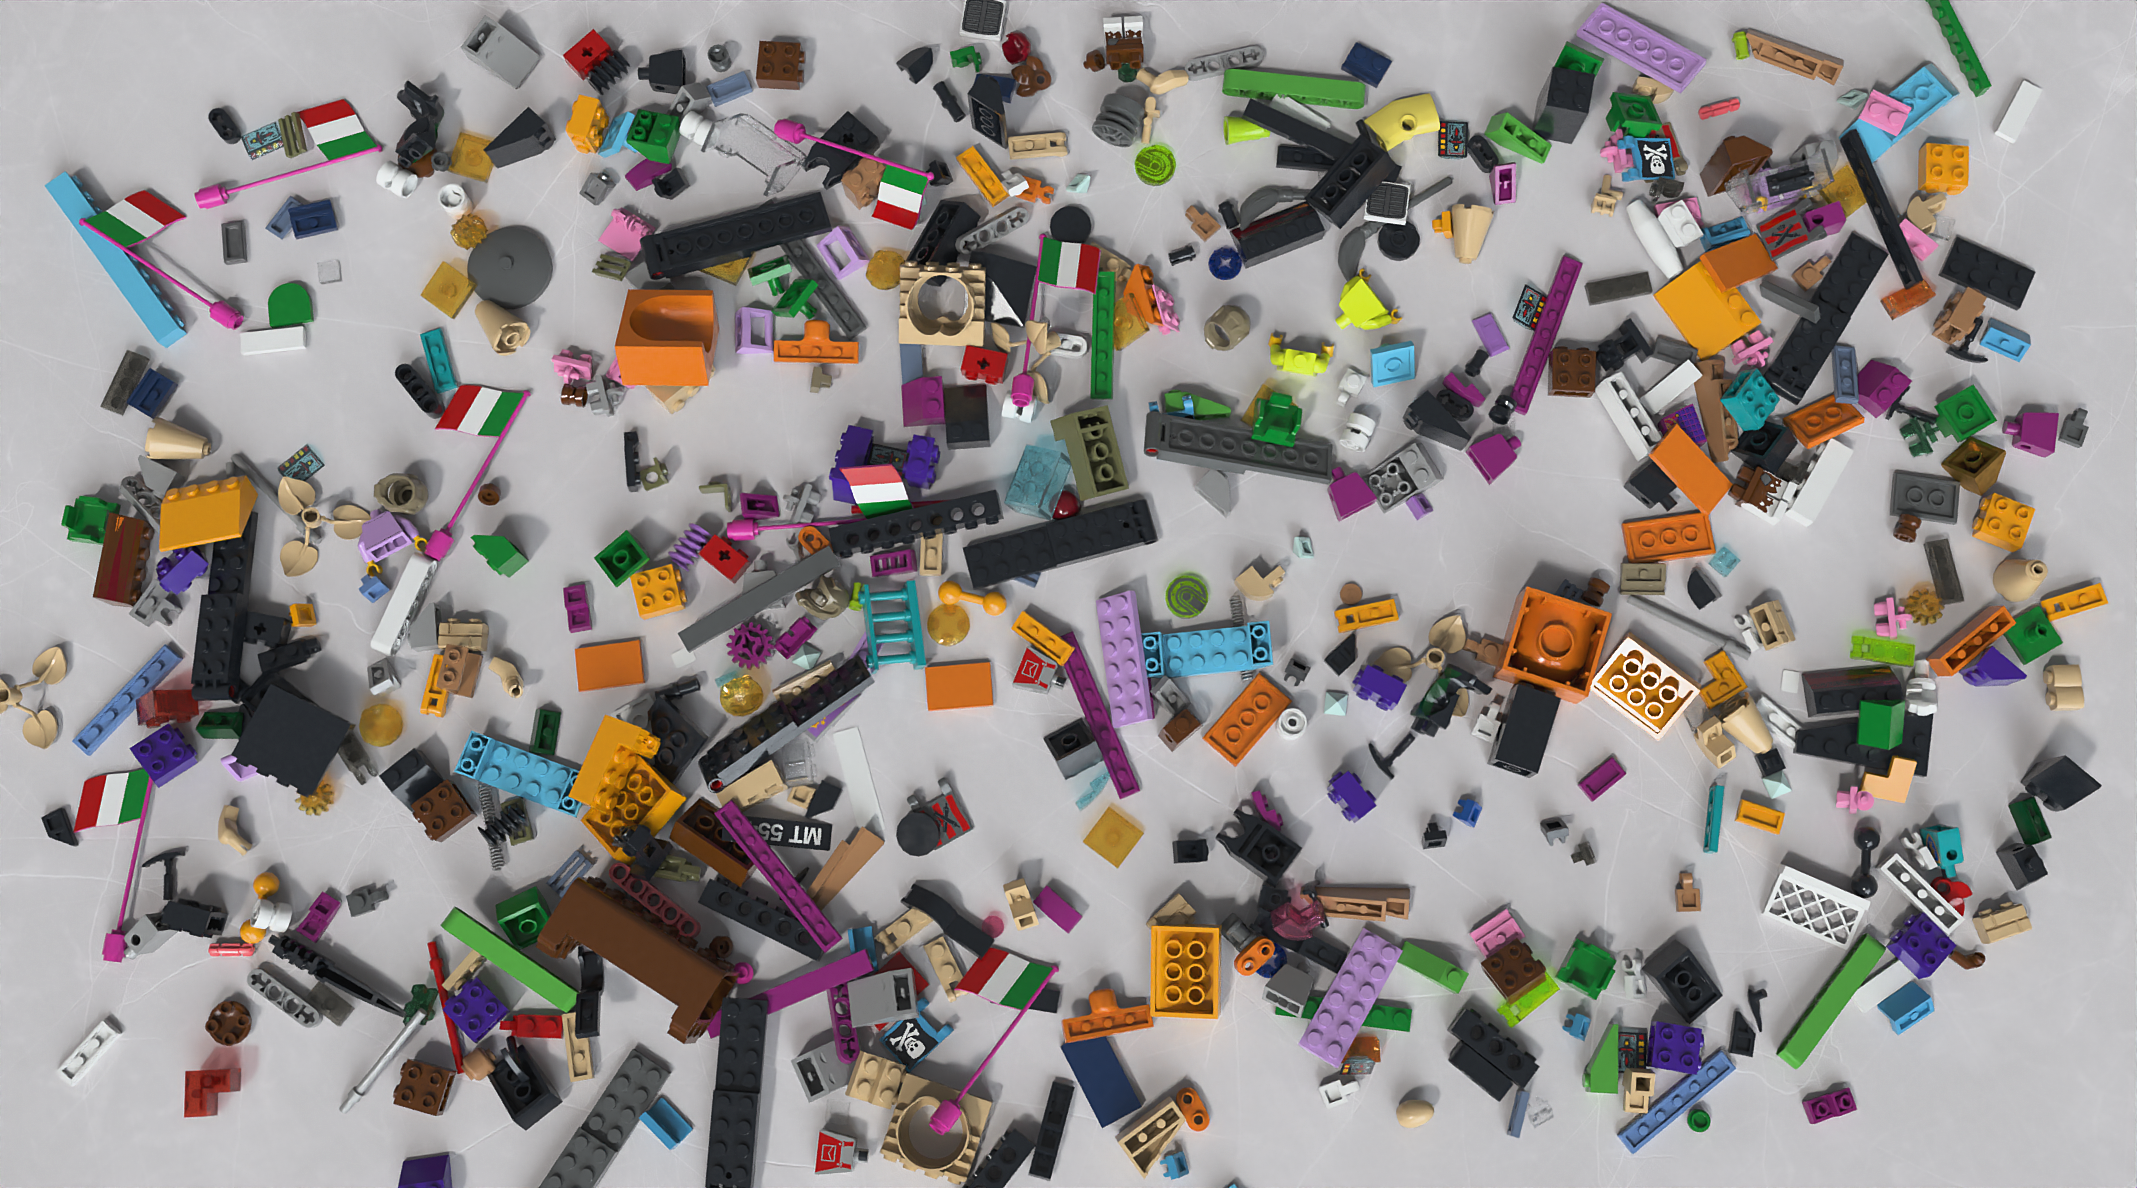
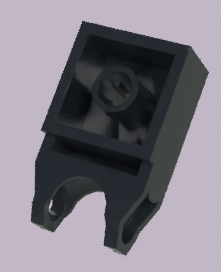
M849 111L821 137V139L870 155L880 148L878 137ZM816 142L802 163V168L807 172L821 165L829 167L826 178L822 182L824 188L828 190L834 185L841 183L843 175L848 170H853L857 167L863 156Z
M1236 809L1233 815L1243 826L1244 834L1238 838H1231L1218 833L1215 839L1224 846L1232 858L1276 888L1300 855L1302 847L1257 816L1249 815ZM1273 852L1274 859H1268L1265 853L1270 854Z

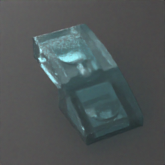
M1109 772L1090 782L1089 786L1093 791L1075 802L1080 812L1088 807L1104 790L1110 779Z

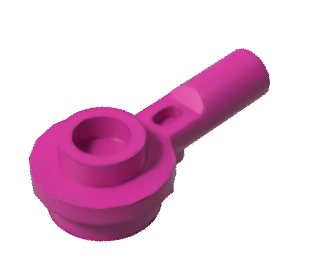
M746 962L735 964L734 970L740 973L736 983H749L754 975L752 966Z

